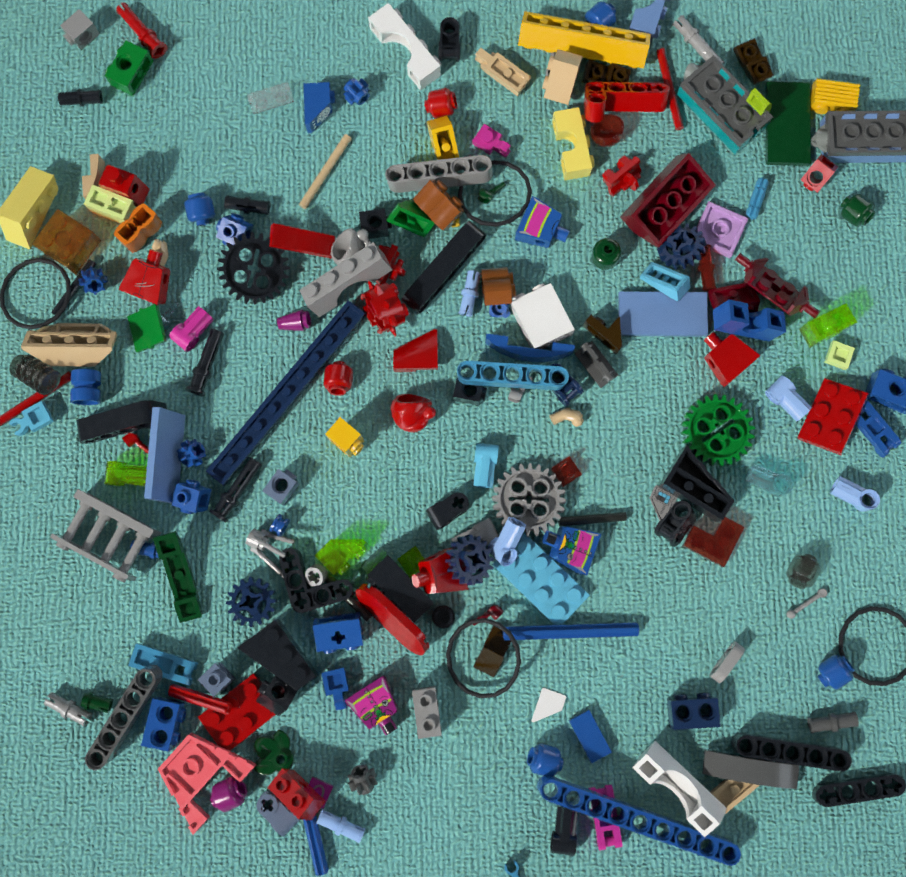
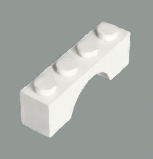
M388 3L368 17L370 29L382 44L396 42L404 45L410 51L411 58L407 64L408 76L422 90L441 76V62L435 55L432 56L429 53L426 43L415 36L413 27L410 24L406 25L402 20L403 17L397 8L393 9Z
M654 741L639 756L632 768L650 785L655 783L662 784L672 790L685 808L686 819L706 837L721 823L727 808L662 746Z

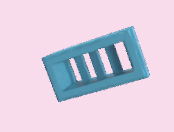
M651 262L640 275L641 280L676 301H680L690 289L689 276L655 262Z

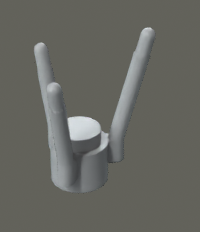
M254 528L249 533L245 544L251 547L250 551L257 554L284 579L282 570L260 550L263 551L266 548L281 557H285L286 554L268 544L270 539L267 537L294 544L295 541L284 536L278 537L277 534L270 533L264 529L259 531Z

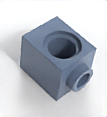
M278 469L263 489V492L284 506L300 484L295 481L297 476L286 469L282 472ZM286 480L288 482L287 489L282 492L278 491V483Z
M217 662L198 681L214 697L220 695L236 678L222 662Z

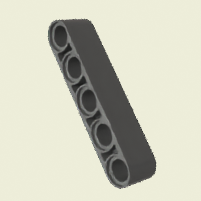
M148 665L136 673L86 754L85 763L89 769L99 770L113 759L162 680V671L158 666ZM146 672H148V673H150V674L152 675V677H153V681H152V682H149V681L146 680V678H145V673H146ZM133 692L139 694L140 702L134 700ZM121 712L127 715V722L122 720ZM109 732L114 734L115 741L109 739ZM96 752L102 755L103 761L97 758Z

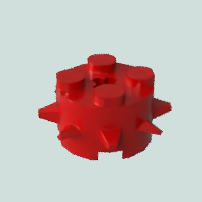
M369 280V290L361 294V299L366 301V306L363 307L364 312L372 327L378 326V334L391 331L394 336H397L395 327L405 323V317L409 315L406 305L404 303L401 304L398 298V288L394 283L375 284L374 286Z

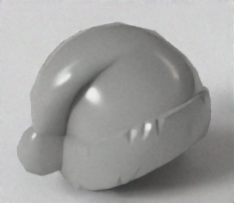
M349 228L344 230L335 239L331 248V256L336 265L371 244V241L368 239V232L364 229L356 232L354 229Z

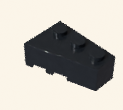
M687 445L680 450L659 485L660 488L681 501L688 502L691 507L715 522L722 521L734 503V499L716 478L712 477L706 470L705 465L695 457Z
M381 547L361 565L368 575L365 579L373 587L379 586L384 591L383 594L392 603L394 602L399 607V610L414 623L434 604L420 588L414 587L412 579Z
M275 619L237 647L296 691L319 676L280 619Z

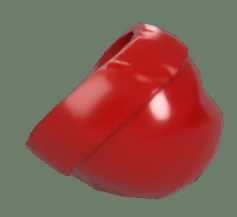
M400 394L396 396L390 408L395 424L400 429L411 433L423 430L427 426L429 419L436 416V410L431 407L432 401L414 394Z

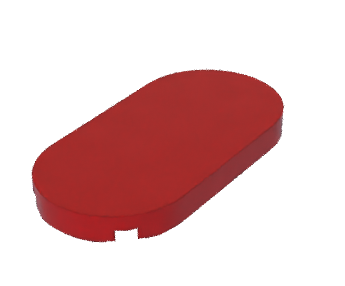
M362 584L356 590L359 602L404 647L414 654L424 655L430 647L429 642H424L426 639L424 633L382 592L372 586L370 589L367 588L368 584Z

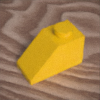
M448 116L426 121L436 159L459 158L453 126Z

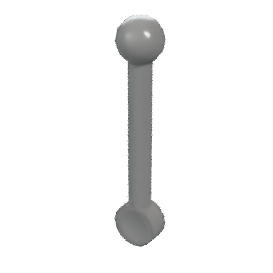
M819 589L815 596L794 610H788L787 617L793 619L796 613L818 598L826 597L827 591Z

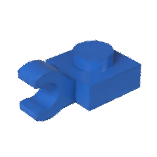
M345 668L321 673L326 696L333 695L336 711L346 709L347 706L343 692L350 690Z

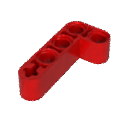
M589 82L585 86L583 104L585 119L594 123L604 120L605 111L663 112L667 107L670 88L664 83Z

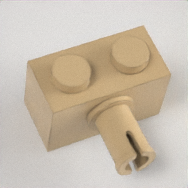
M557 49L555 57L550 56L547 69L551 70L550 75L545 76L542 89H546L544 98L566 105L569 104L583 56Z

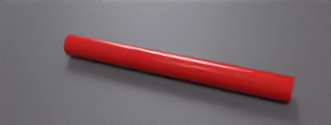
M660 48L656 53L663 82L670 88L668 102L675 130L678 131L682 130L684 126L665 49Z
M66 372L0 416V426L71 381V372Z

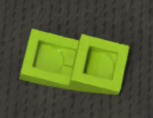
M756 88L750 92L746 99L760 115H763L766 111L769 112L772 104Z

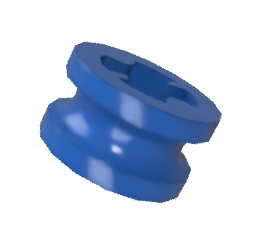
M281 514L275 518L269 529L271 533L276 532L278 537L284 533L290 522L288 518L283 519Z

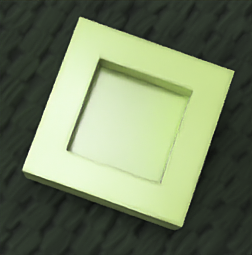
M832 341L824 363L846 370L849 367L855 348Z

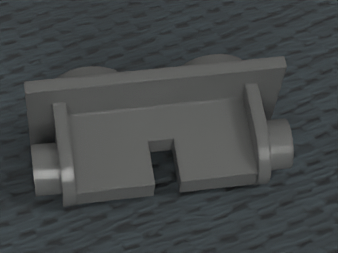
M593 341L586 342L581 346V349L574 353L600 388L618 376Z

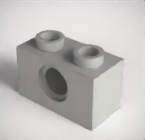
M436 686L413 689L412 696L418 739L442 736Z

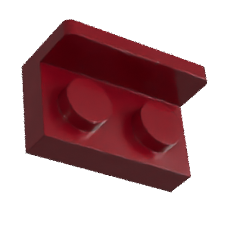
M746 283L709 289L708 297L713 309L730 299L748 303L749 313L758 312L760 299L756 290Z

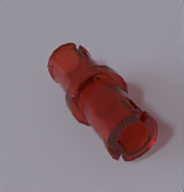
M711 245L704 246L706 252L700 254L702 259L699 261L700 266H698V272H701L702 291L717 288L714 275L716 265L713 264Z

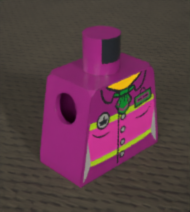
M385 675L345 700L347 705L369 730L379 724L386 736L397 729L391 716L398 712V707Z

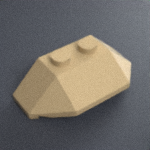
M56 323L36 331H27L21 348L49 366L95 367L113 350L117 333L103 324Z

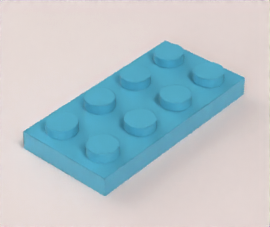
M523 532L515 548L517 551L516 560L509 566H502L497 560L492 565L551 623L562 625L590 595Z

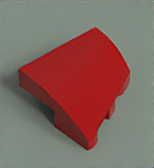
M433 329L394 349V372L438 370L437 329Z

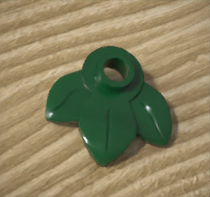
M277 730L273 739L261 737L255 740V752L260 757L255 762L256 766L253 768L257 773L271 775L275 771L280 772L282 768H292L294 755L290 750V738L285 732ZM283 755L285 761L283 764H280L279 758Z

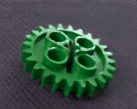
M714 394L711 400L708 396H705L703 402L699 399L695 402L696 407L691 405L688 408L691 413L684 414L688 421L681 423V426L686 427V430H683L680 434L686 435L687 438L682 443H689L691 451H695V457L701 456L702 463L709 460V466H713L717 461L718 466L722 467L724 460L729 466L733 464L732 458L736 462L741 460L739 454L746 455L747 451L745 448L752 447L748 440L754 439L755 436L750 434L749 431L754 430L755 427L749 426L748 423L753 418H746L745 415L749 410L742 411L740 409L743 404L742 402L734 405V397L726 401V395H723L720 400L717 394ZM716 410L724 413V420H719L716 417ZM730 419L734 420V423L707 441H701L703 437ZM698 422H702L706 425V432H700L698 430ZM729 429L737 431V439L730 437ZM711 441H716L719 444V451H714L711 448Z

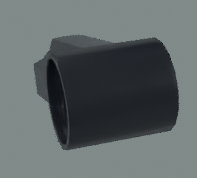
M557 805L555 828L551 835L550 853L575 856L577 835L575 834L577 811Z

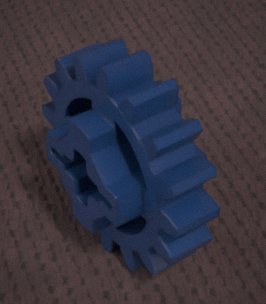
M686 224L684 228H681L679 225L664 243L657 247V251L661 261H665L667 267L673 264L676 270L679 265L686 269V264L694 266L695 259L699 261L702 259L700 254L706 252L704 247L706 246L703 232H698L696 226L690 229L689 224Z
M471 534L465 535V537H457V542L450 543L453 550L446 551L450 555V559H446L445 562L451 565L447 571L454 572L452 579H459V584L475 585V583H483V578H489L487 570H493V567L489 565L490 561H494L493 557H489V553L493 550L492 548L486 549L488 542L481 541V536H473Z
M249 577L248 583L244 579H240L241 585L233 584L234 593L228 592L227 594L232 597L230 601L226 602L227 605L232 606L227 612L228 614L235 613L233 621L241 619V626H245L249 622V626L254 627L255 621L259 625H263V618L271 619L268 614L269 611H276L272 607V603H276L277 600L271 597L276 592L275 590H268L271 585L270 583L262 585L263 579L258 578L256 583L254 577ZM251 586L258 587L263 592L257 594L251 589ZM240 593H242V598L240 602L237 603L238 596ZM249 597L260 598L254 602V607L244 606L250 601ZM266 601V607L262 612L261 607L263 602ZM246 610L250 612L253 618L246 617L241 612Z

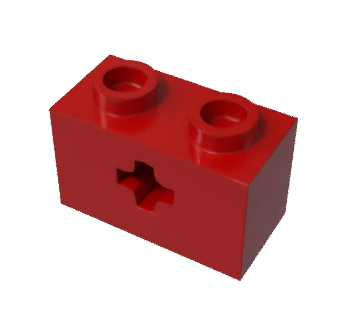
M282 768L267 787L300 820H312L326 802L295 770Z

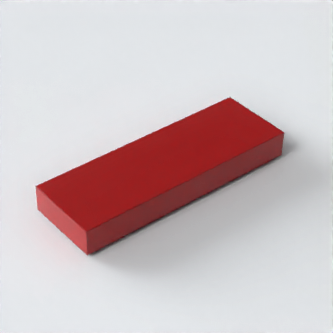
M276 223L271 225L269 247L332 258L331 248L335 242V236Z

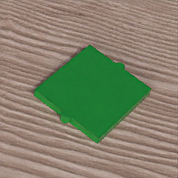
M154 304L145 309L140 308L138 312L127 316L136 353L146 349H154V346L167 341L158 305Z

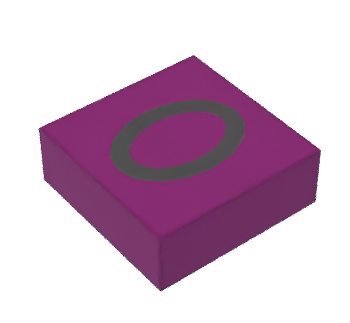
M313 776L309 785L326 801L321 807L324 809L334 786Z

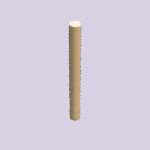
M344 134L300 201V207L303 209L308 207L352 140L350 136Z

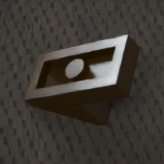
M590 315L585 320L583 327L614 354H617L622 347L620 317L609 328H606V324L601 318Z
M492 626L473 666L492 677L498 671L511 643V640H504L503 631L500 628Z

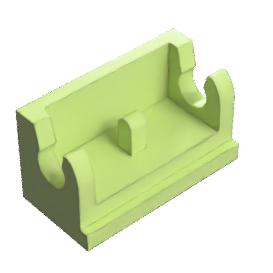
M92 185L84 202V205L91 213L120 224L128 220L132 211L136 208L133 200Z

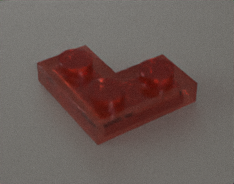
M727 517L719 522L713 535L693 525L682 546L723 568L745 527Z

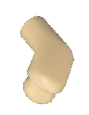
M155 239L152 249L163 253L159 265L165 266L169 257L168 245L164 240Z
M564 408L549 415L553 425L568 420L571 421L573 426L578 427L584 422L582 413L571 408Z

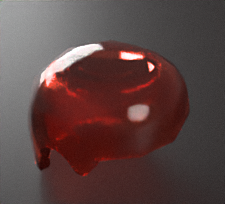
M604 114L603 121L596 122L591 126V139L595 144L602 147L614 146L623 137L624 122L616 115Z

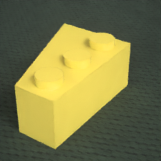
M30 166L0 207V226L7 241L31 249L54 197L58 193V186L54 175Z

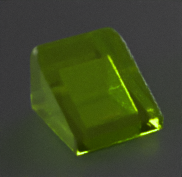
M414 546L397 560L408 576L412 577L413 574L419 572L418 563L424 557L418 548Z

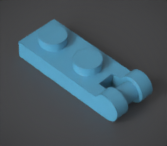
M136 643L128 666L141 670L148 665H156L161 669L164 678L185 685H191L193 680L191 676L193 670L197 669L198 662ZM179 665L185 667L183 674L176 673Z

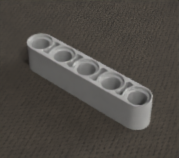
M485 155L392 165L387 168L385 173L389 189L395 193L419 191L430 180H440L447 187L481 184L490 181L493 175L491 159ZM480 168H487L484 171L478 170ZM459 170L465 171L463 173H457ZM439 172L443 173V174L440 175V176H436V175H435V174H437V173H439ZM416 175H422L420 178H414ZM400 177L399 180L393 181L394 178Z

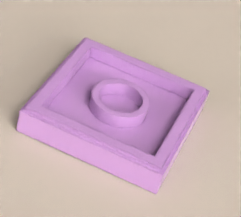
M708 201L697 225L698 232H703L706 246L704 247L727 258H731L749 218Z

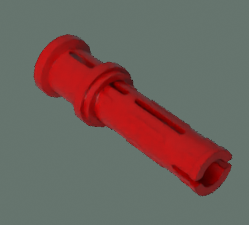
M120 3L124 10L118 5L116 12L138 35L139 43L147 47L154 59L162 57L167 51V45L157 38V34L153 29L145 26L127 3Z

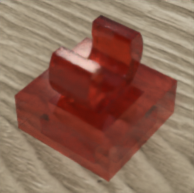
M570 456L550 469L553 474H556V479L562 482V488L582 475Z

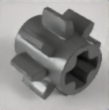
M358 765L352 769L351 774L348 775L350 781L348 785L352 792L357 790L358 795H366L374 789V785L378 784L374 768L368 770L367 765Z

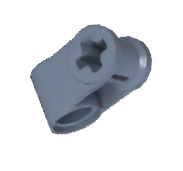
M270 790L265 791L257 801L258 812L283 837L300 820ZM272 799V806L265 807V802Z

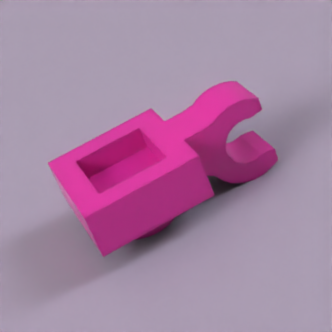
M485 124L472 140L474 146L489 155L494 150L506 158L511 152L509 149L511 145L505 141H500L502 134Z

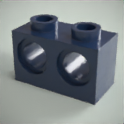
M696 693L694 698H687V694H675L673 699H667L669 728L682 730L721 727L718 698L711 696L710 693ZM707 703L710 711L706 716H702L700 707ZM684 705L687 709L686 715L679 718L676 713L677 708Z

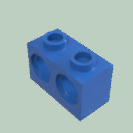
M162 697L152 698L141 746L167 752L173 750L175 746L177 747L181 738V732H178L180 723L184 722L186 716L185 702ZM166 706L170 707L173 711L171 719L166 718L164 715ZM160 730L167 733L166 742L160 741L158 737Z

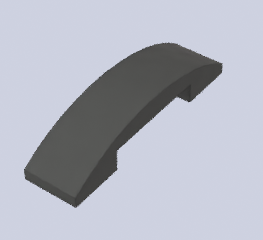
M705 750L702 774L756 785L797 789L799 765Z

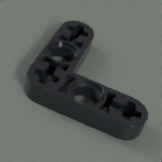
M296 548L282 550L286 556H279V562L291 606L296 612L303 613L348 600L355 595L356 586L349 579H340L311 588L305 579L306 569L301 552ZM289 553L290 555H295L292 563L286 560L289 557ZM298 567L299 570H291L289 572L288 568ZM296 573L302 578V582L298 587L294 586L291 582L292 576ZM343 583L345 586H349V590L346 591L347 595L345 593L335 594L334 590L342 588ZM304 588L305 592L295 594L294 590H301ZM322 589H325L329 594L326 602H321L318 598V593ZM301 597L302 599L307 600V603L304 604V608L302 605H298V601L301 600Z

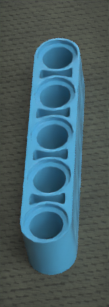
M463 361L457 368V378L459 382L465 385L561 390L569 379L568 371L560 366ZM464 368H470L473 371V375L465 378L461 375V371ZM488 369L493 370L496 373L495 378L487 379L483 375L484 371ZM515 371L519 378L514 381L509 380L506 373ZM537 372L540 374L541 380L533 382L530 380L529 374ZM558 373L562 375L564 381L562 383H555L552 380V375Z

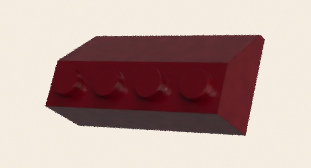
M690 153L676 155L620 218L633 233L655 247H660L716 184Z

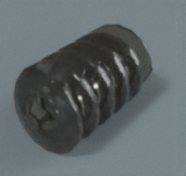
M30 354L17 355L10 364V374L39 394H50L60 383L61 374L57 370H54Z

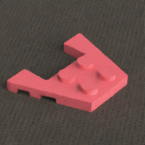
M191 732L162 763L158 771L171 796L174 795L179 804V811L182 817L185 816L190 826L188 828L190 832L195 834L210 816L193 798L222 766L240 783L256 764Z

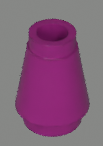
M301 309L278 317L277 325L279 330L306 331V329L311 328V316L309 311Z

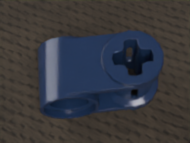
M557 363L550 365V366H560V367H563L562 365L557 364ZM570 374L568 382L563 389L552 390L565 407L569 406V402L578 394L582 395L584 393L582 387ZM560 375V379H559V380H553V381H554L555 383H562V382L564 381V379H563L562 375Z

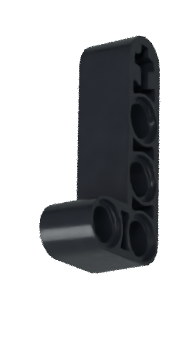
M145 400L78 419L76 423L79 442L81 444L95 443L140 429H151L153 407L167 409V405L158 401Z

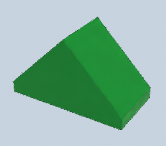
M413 199L398 203L387 218V222L424 238L435 224Z

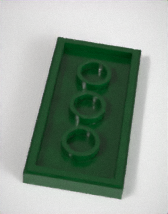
M767 81L765 84V98L772 104L769 113L773 118L766 127V165L809 166L811 164L810 82Z

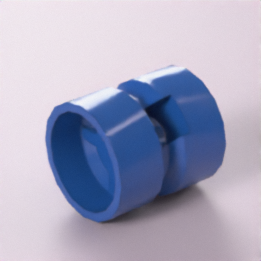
M92 369L72 370L71 384L74 385V388L70 391V403L77 405L100 404L101 391L97 387L101 385V372Z

